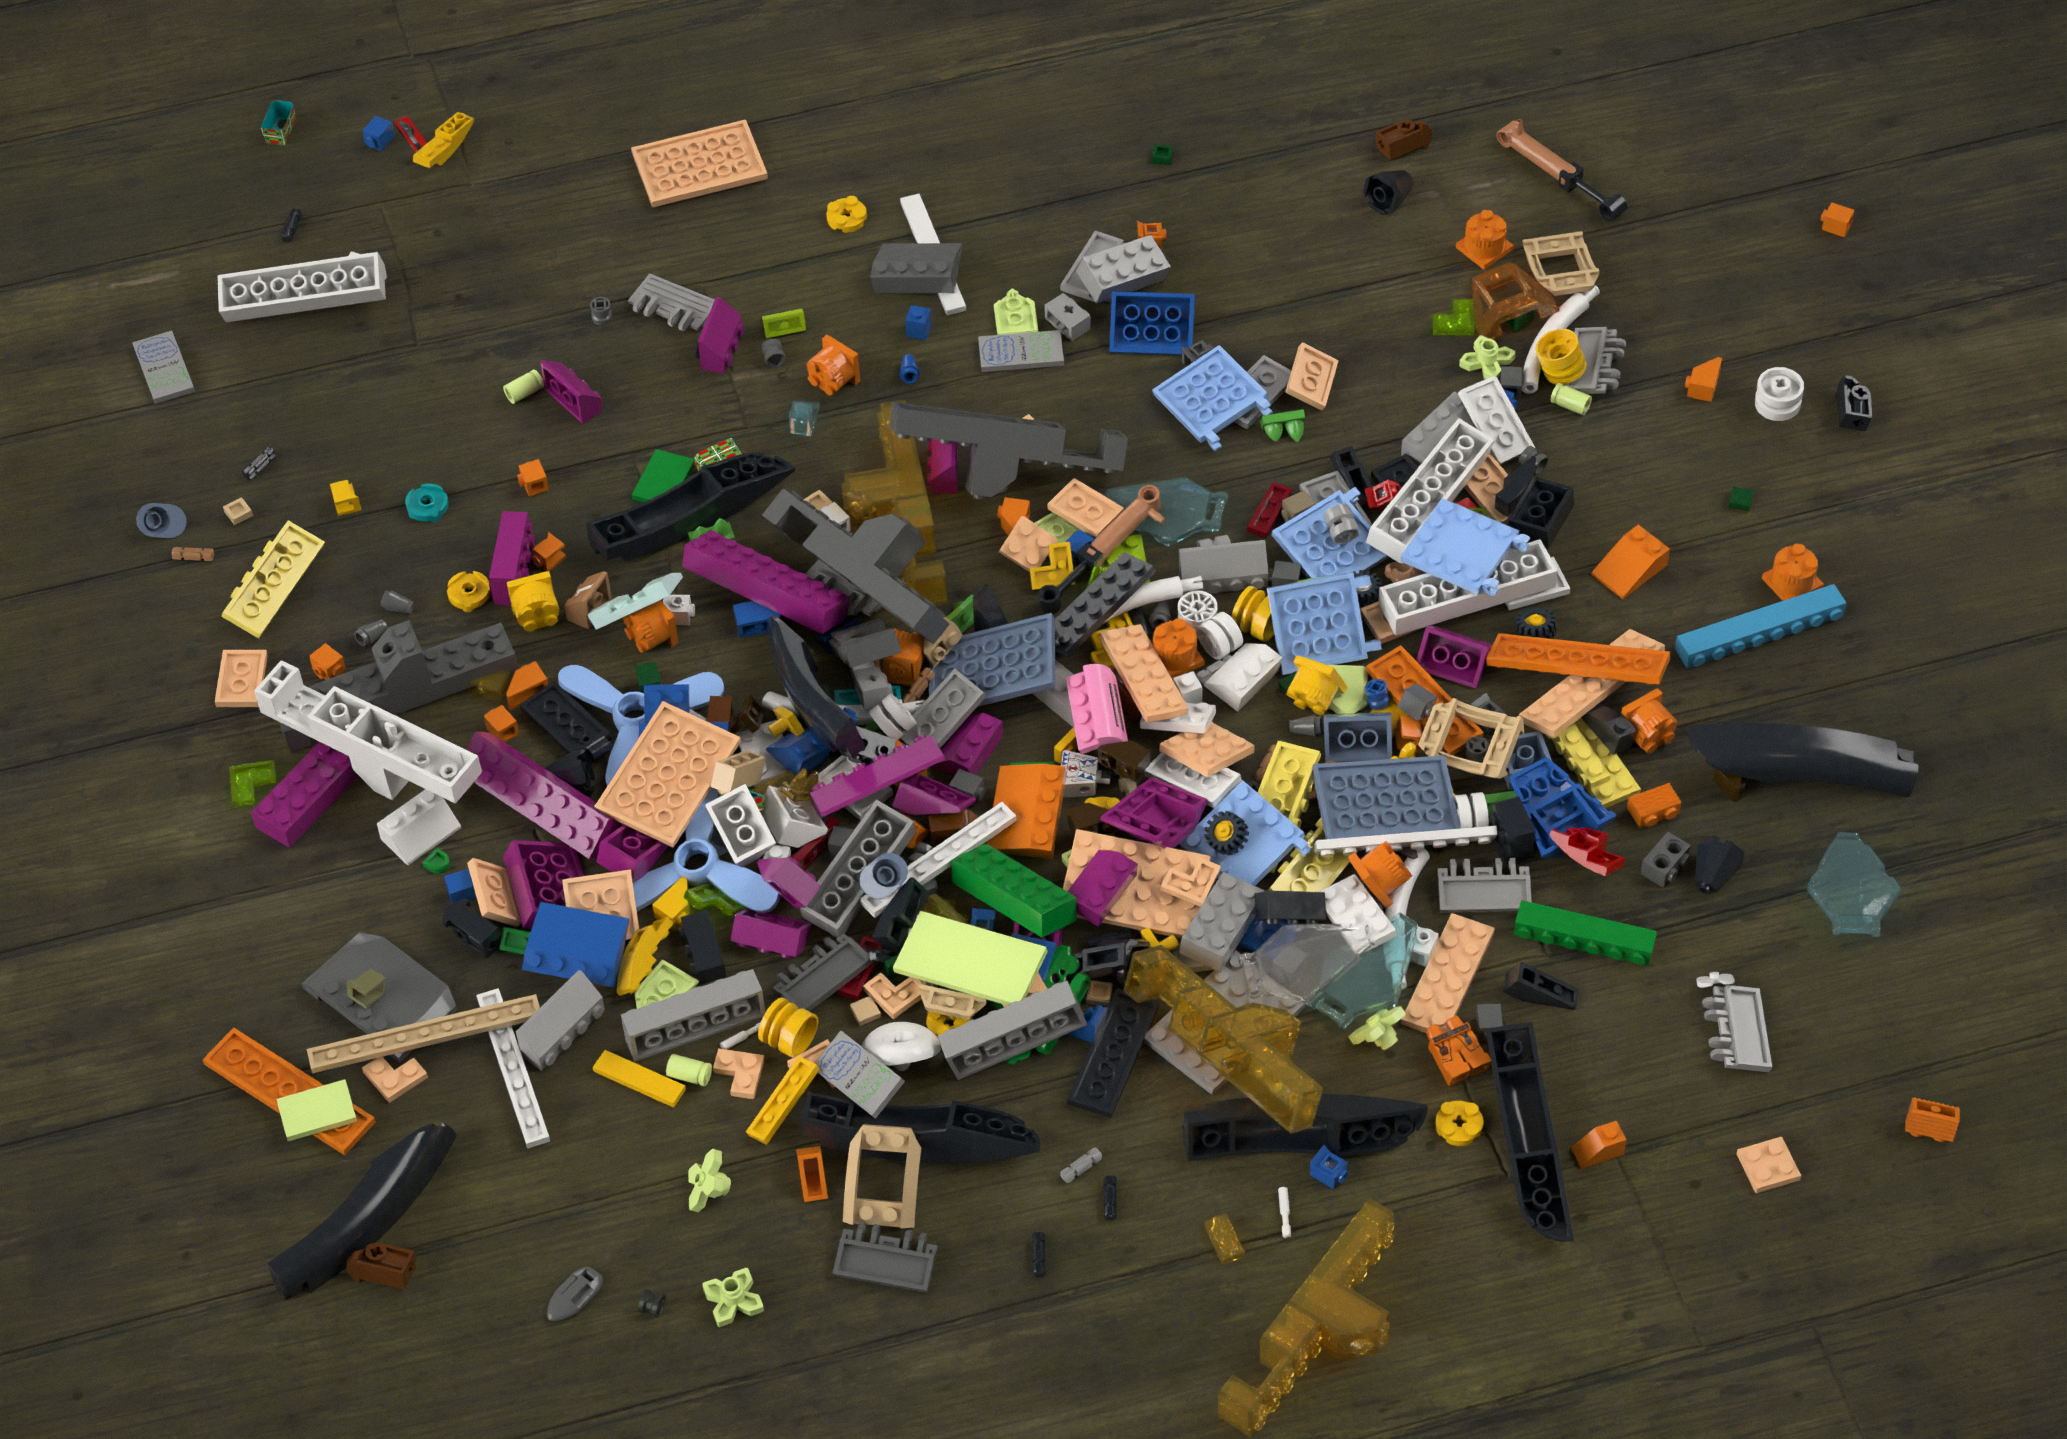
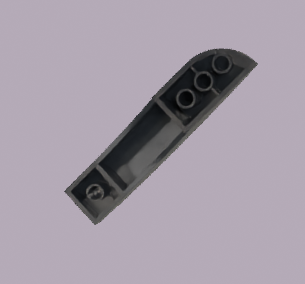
M763 453L740 454L702 466L700 471L682 483L642 504L587 522V535L590 545L595 554L601 553L606 561L620 556L627 561L668 547L689 538L688 533L695 531L699 526L704 528L715 525L719 518L724 520L743 509L795 472V467L780 457L775 456L771 458L764 456Z
M770 616L767 619L771 655L779 679L791 704L806 726L833 753L839 749L841 753L846 752L853 758L864 750L866 746L852 718L831 700L819 686L816 675L819 669L805 641L777 616Z
M808 1092L798 1134L810 1138L821 1139L820 1147L849 1153L850 1142L863 1124L907 1127L913 1130L915 1138L922 1148L920 1162L927 1163L988 1161L1023 1156L1040 1151V1140L1034 1130L1030 1131L1025 1126V1122L1020 1118L1003 1111L952 1100L951 1104L933 1106H885L880 1114L874 1118L853 1101ZM861 1149V1156L906 1161L907 1153Z

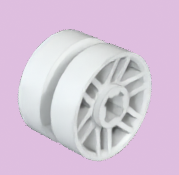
M1188 592L1178 602V618L1185 620L1188 625H1191L1194 631H1196V635L1199 625L1217 615V601L1207 592Z
M1225 612L1218 613L1197 627V635L1201 645L1216 660H1220L1243 645V637L1238 625Z
M891 693L882 700V704L886 709L877 704L869 711L874 721L889 738L899 740L904 735L902 728L909 731L917 724L906 707Z
M1483 792L1471 793L1469 799L1466 794L1454 796L1461 829L1489 826L1488 809Z

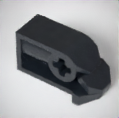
M1845 375L1841 378L1835 395L1836 399H1838L1839 427L1866 431L1872 419L1870 390L1866 386L1860 385L1852 376Z
M466 898L452 903L445 910L442 919L443 925L446 928L453 926V932L458 939L488 959L500 947L501 937L498 927L469 908L470 903Z

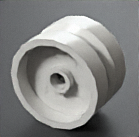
M1774 367L1763 372L1758 379L1755 395V407L1758 413L1773 421H1785L1796 416L1801 408L1804 382L1801 376L1795 371L1784 367Z

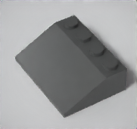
M962 243L882 244L873 261L870 276L874 292L954 293Z

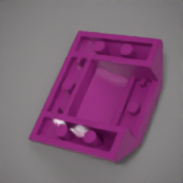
M1150 777L1101 816V821L1149 844L1158 845L1165 849L1166 847L1174 848L1195 831L1208 799Z

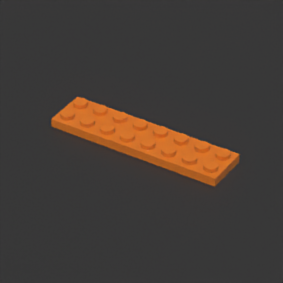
M1498 633L1486 660L1487 666H1496L1498 668L1505 667L1518 670L1560 673L1562 675L1596 677L1607 680L1615 679L1626 682L1660 684L1670 661V652Z
M235 1028L203 1059L205 1066L278 1113L280 1111L276 1099L324 1086ZM353 1103L357 1122L312 1134L343 1155H346L376 1123L375 1117Z

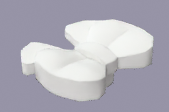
M1719 972L1709 973L1710 977L1702 976L1696 979L1697 986L1700 988L1713 986V984L1718 983L1730 985L1735 982L1733 975H1719Z

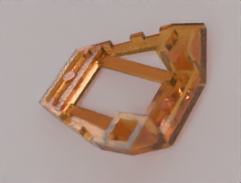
M1511 262L1472 277L1475 327L1479 335L1488 339L1502 335L1500 323L1532 310L1537 311L1540 319L1560 311L1553 296L1539 282ZM1515 280L1523 292L1495 303L1488 291ZM1480 296L1489 307L1484 315Z

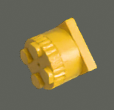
M549 571L507 582L513 614L516 615L518 623L523 626L524 630L532 632L545 626H553L558 621L557 616L560 611Z
M1298 655L1293 661L1298 671L1286 695L1294 699L1293 704L1300 709L1308 707L1314 713L1324 715L1336 692L1345 694L1348 687L1334 667Z

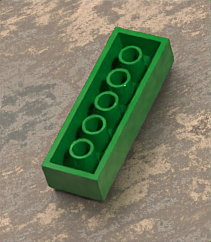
M988 844L980 845L951 860L953 884L1042 938L1077 921V900L1074 895Z

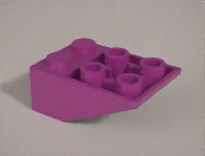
M791 857L759 859L757 862L762 879L795 908H805L821 886L815 881L816 877L807 871L804 872L799 867L800 864Z

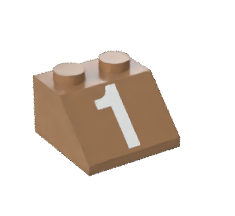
M603 571L587 577L583 584L578 586L572 598L566 601L564 609L568 621L588 630L593 624L588 614L593 609L612 600L607 572Z

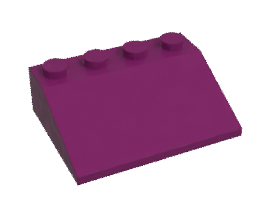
M512 840L503 856L523 928L532 929L540 902L566 906L562 879L584 876L577 851L566 843Z

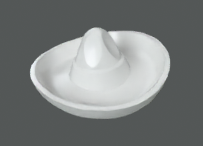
M892 1022L882 1025L873 1030L861 1045V1047L884 1065H893L900 1071L908 1069L911 1062L931 1058L941 1051L939 1039L932 1031L922 1025L910 1022Z

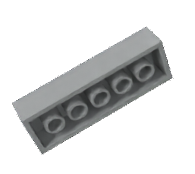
M875 800L817 883L821 886L805 908H800L802 917L836 938L845 933L863 908L860 904V898L866 894L860 887L859 878L861 872L884 853H893L900 856L916 833L914 821Z
M751 969L621 1014L625 1040L634 1062L762 1018L765 1015L763 991L754 970Z
M1068 981L1056 983L1044 991L1035 992L1023 1000L1012 1002L1002 1009L991 1011L981 1018L970 1020L960 1027L949 1029L937 1037L948 1064L957 1079L960 1080L1084 1027L1087 1023Z

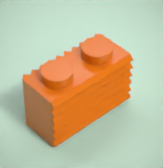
M1670 783L1630 796L1627 803V809L1639 828L1654 826L1663 819H1673L1680 813L1681 800Z
M1914 1097L1905 1120V1132H1909L1916 1137L1922 1135L1932 1137L1938 1142H1953L1960 1120V1108Z

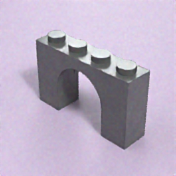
M880 618L830 633L832 640H829V645L832 653L835 652V655L840 660L842 659L843 663H846L850 668L901 653L896 631L892 628L886 630L884 621Z

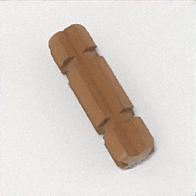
M173 547L172 558L175 560H182L184 558V560L202 561L204 559V561H213L214 550L212 548H204L202 550V548L185 547L182 549V547Z
M924 668L921 673L922 676L918 677L909 689L910 693L906 694L902 699L903 703L914 702L916 698H920L928 687V682H931L935 677V673L931 669Z
M1272 745L1269 748V753L1265 755L1259 766L1260 768L1257 769L1255 773L1256 781L1262 782L1276 745Z

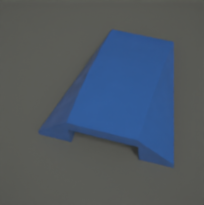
M1547 757L1511 775L1509 780L1516 796L1520 797L1536 831L1535 841L1542 858H1558L1566 853L1549 836L1552 829L1565 833L1567 828L1578 829L1583 827L1602 831L1617 815L1611 810H1606L1597 798H1592L1584 791L1585 788L1579 783L1575 784L1568 778L1569 775Z

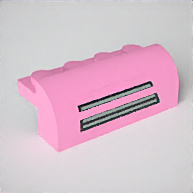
M1089 664L1083 666V672L1066 677L1080 753L1085 754L1096 750L1100 745L1128 741L1117 679L1112 670L1105 665Z

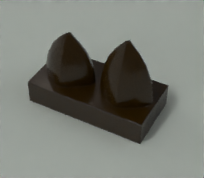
M752 695L744 699L741 711L730 733L736 734L749 729L753 734L759 730L765 709Z

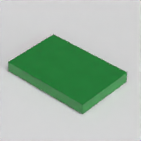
M656 449L632 493V500L644 503L688 479L695 466V460Z

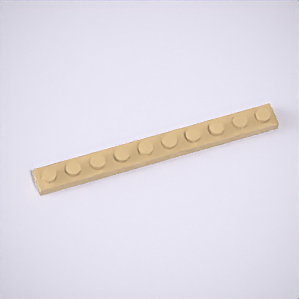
M534 994L307 1049L312 1073L524 1023L540 1007L537 995Z

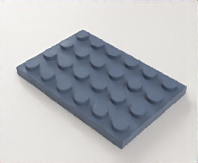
M1052 613L963 635L936 667H933L929 662V669L935 673L933 680L929 681V696L954 669L959 671L987 695L978 706L1055 688L1054 616Z
M1445 756L1313 764V779L1326 839L1461 829Z

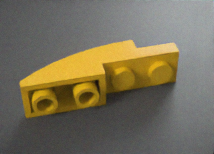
M457 112L435 130V137L413 155V162L431 168L435 163L442 165L460 146L473 125L474 118L464 113Z
M668 916L654 921L652 925L636 930L632 936L619 968L617 979V994L619 996L627 993L632 994L640 987V981L651 973V967L656 961L652 954L658 949L657 944L668 936V930L673 924Z

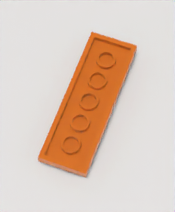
M1401 645L1366 666V672L1373 679H1381L1386 682L1387 693L1397 705H1399L1404 690L1416 683L1438 697L1435 705L1441 702L1445 704L1452 701V698ZM1455 716L1441 751L1454 755L1466 748L1467 741L1471 737H1483V731L1475 723ZM1429 717L1419 721L1421 722L1422 731H1424Z

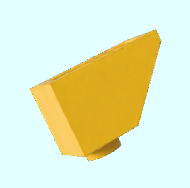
M683 876L652 904L655 918L659 920L668 916L673 922L670 929L674 932L678 927L682 926L681 917L690 915L687 878Z

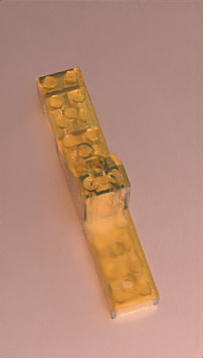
M905 400L893 401L899 403H906ZM892 402L880 403L881 412H878L877 416L879 425L882 426H878L880 439L885 441L882 442L883 453L887 457L885 458L887 468L844 474L845 483L841 484L842 495L846 496L842 497L844 510H848L851 519L861 524L866 520L893 514L897 518L903 516L911 522V525L921 532L920 537L925 541V544L903 570V582L934 605L947 603V590L942 559L917 564L915 561V557L936 554L934 523L914 436H910L909 439L898 438L897 434H894L889 428Z
M1162 945L1133 953L1123 990L1137 1003L1158 997L1173 1009L1168 1029L1291 1134L1312 1127L1323 1087L1291 1062L1301 1022L1285 1009L1254 1002L1236 1008Z
M1371 1198L1368 1199L1260 1338V1363L1272 1370L1258 1389L1232 1375L1218 1392V1417L1251 1437L1255 1430L1259 1431L1266 1421L1265 1417L1269 1412L1273 1413L1280 1403L1279 1399L1283 1394L1287 1395L1290 1392L1295 1378L1304 1374L1308 1361L1311 1357L1313 1359L1316 1358L1321 1348L1339 1359L1375 1354L1379 1347L1383 1348L1387 1344L1390 1337L1388 1335L1391 1325L1389 1323L1390 1312L1354 1291L1353 1287L1357 1282L1361 1283L1364 1280L1369 1266H1374L1380 1258L1382 1249L1384 1247L1388 1248L1394 1239L1392 1231L1395 1223H1393L1394 1212Z

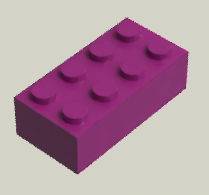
M502 511L489 575L494 605L511 606L507 582L529 576V569L527 567L528 564L532 563L531 548L535 547V535H532L533 522L529 521L528 512Z

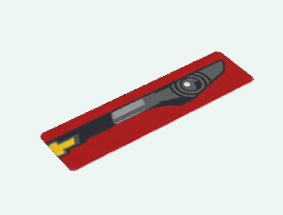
M408 116L394 121L415 152L427 144Z

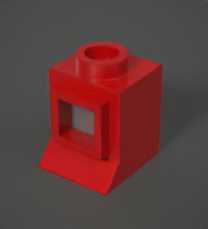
M1386 480L1372 488H1366L1365 493L1369 508L1383 512L1401 490L1399 483Z

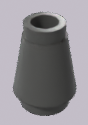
M393 590L385 591L381 600V607L385 608V611L411 614L414 608V601Z
M1167 600L1158 601L1150 616V623L1154 629L1162 623L1171 621L1170 603Z
M381 619L358 627L354 633L356 641L362 647L370 646L387 630V624Z
M1311 715L1290 720V733L1316 737L1317 734H1322V718Z

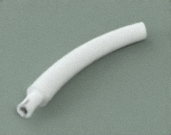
M1596 285L1591 291L1573 294L1554 312L1539 331L1529 350L1523 369L1522 391L1524 393L1531 394L1538 390L1542 367L1535 349L1537 341L1549 331L1566 329L1577 317L1589 308V302L1600 294Z
M1179 576L1143 584L1105 622L1143 605L1180 598L1183 596V592L1202 590V578L1198 576L1180 580Z
M771 691L764 696L762 700L763 707L773 711L778 706H782L793 712L797 719H801L788 697ZM924 700L902 704L913 715L924 703ZM838 705L841 709L846 707L856 712L855 716L859 717L857 725H869L874 721L869 713L872 709L864 710L862 705Z
M1425 848L1417 849L1418 858L1411 859L1407 857L1404 864L1413 876L1389 895L1393 904L1385 910V916L1394 926L1398 935L1383 943L1385 968L1391 973L1392 988L1394 990H1398V984H1400V990L1407 987L1405 970L1408 969L1405 946L1406 911L1415 881L1430 858Z

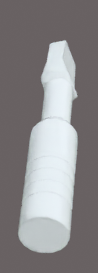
M757 1023L756 1026L747 1031H741L720 1043L721 1048L727 1050L746 1040L748 1036L759 1031L760 1023Z
M1280 1187L1278 1193L1280 1214L1283 1220L1282 1234L1284 1238L1291 1237V1226L1288 1219L1290 1213L1288 1188Z

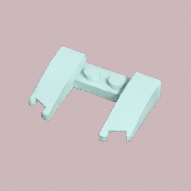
M670 573L654 579L642 591L634 594L632 599L628 594L618 596L593 609L588 614V617L595 629H599L668 597L683 576L681 573Z

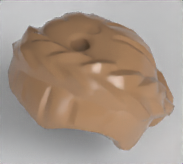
M1396 561L1385 567L1384 574L1387 576V579L1396 583L1426 574V572Z

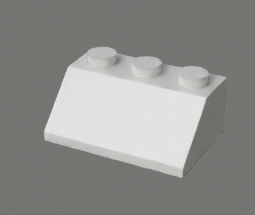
M1245 643L1204 683V686L1238 712L1279 671L1283 657L1266 644Z
M746 784L705 805L736 866L744 867L752 863L776 844Z
M768 786L764 794L763 819L779 845L798 848L827 833L828 829L808 795Z
M427 789L377 823L381 840L408 866L461 829L460 823L446 801L441 796Z

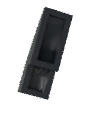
M1353 446L1333 452L1330 459L1335 471L1338 470L1350 490L1356 487L1361 493L1357 496L1360 506H1367L1368 501L1365 489L1372 488L1363 463L1358 461Z
M1535 456L1529 458L1506 476L1503 489L1495 496L1494 508L1505 517H1508L1514 511L1534 477Z
M914 877L909 878L892 898L875 928L872 938L884 949H899L905 930L912 929L916 921L926 889Z
M1126 943L1083 949V953L1073 954V957L1079 959L1080 967L1073 974H1068L1067 978L1073 980L1078 973L1088 975L1090 979H1094L1120 970L1126 966Z

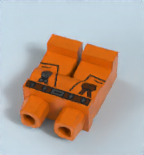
M1457 1015L1446 1020L1445 1024L1449 1031L1443 1033L1438 1024L1428 1027L1426 1031L1430 1041L1428 1049L1432 1053L1449 1087L1466 1080L1468 1076L1473 1077L1488 1070L1491 1064V1058L1481 1048L1469 1023L1463 1024Z

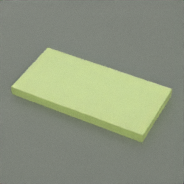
M920 911L893 966V970L902 975L1008 1006L1012 1002L1026 998L1048 951L1046 947Z

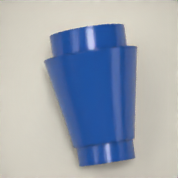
M910 354L903 356L899 372L900 378L907 384L916 382L920 376L914 356Z

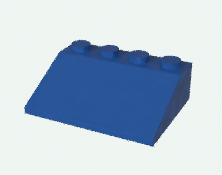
M1112 291L1109 353L1182 355V347L1188 348L1193 345L1195 294Z
M540 902L526 945L522 970L568 979L580 970L591 983L617 987L618 973L630 918Z

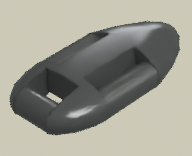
M590 1266L582 1267L573 1272L552 1295L547 1308L548 1319L550 1321H560L580 1312L600 1290L603 1284L602 1275ZM585 1276L590 1278L592 1281L590 1282L589 1280H587Z

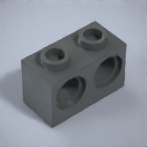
M1667 832L1642 861L1640 874L1664 888L1669 881L1672 882L1676 878L1681 866L1685 867L1690 861L1691 855H1689L1691 845Z

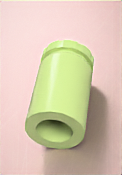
M532 370L530 373H526L504 385L503 389L508 400L515 404L544 388V382L540 374L536 370Z
M1558 383L1553 389L1550 400L1554 404L1557 403L1561 407L1585 415L1590 407L1592 396Z
M676 1054L671 1055L666 1068V1076L701 1086L708 1084L712 1072V1065L710 1063H704Z

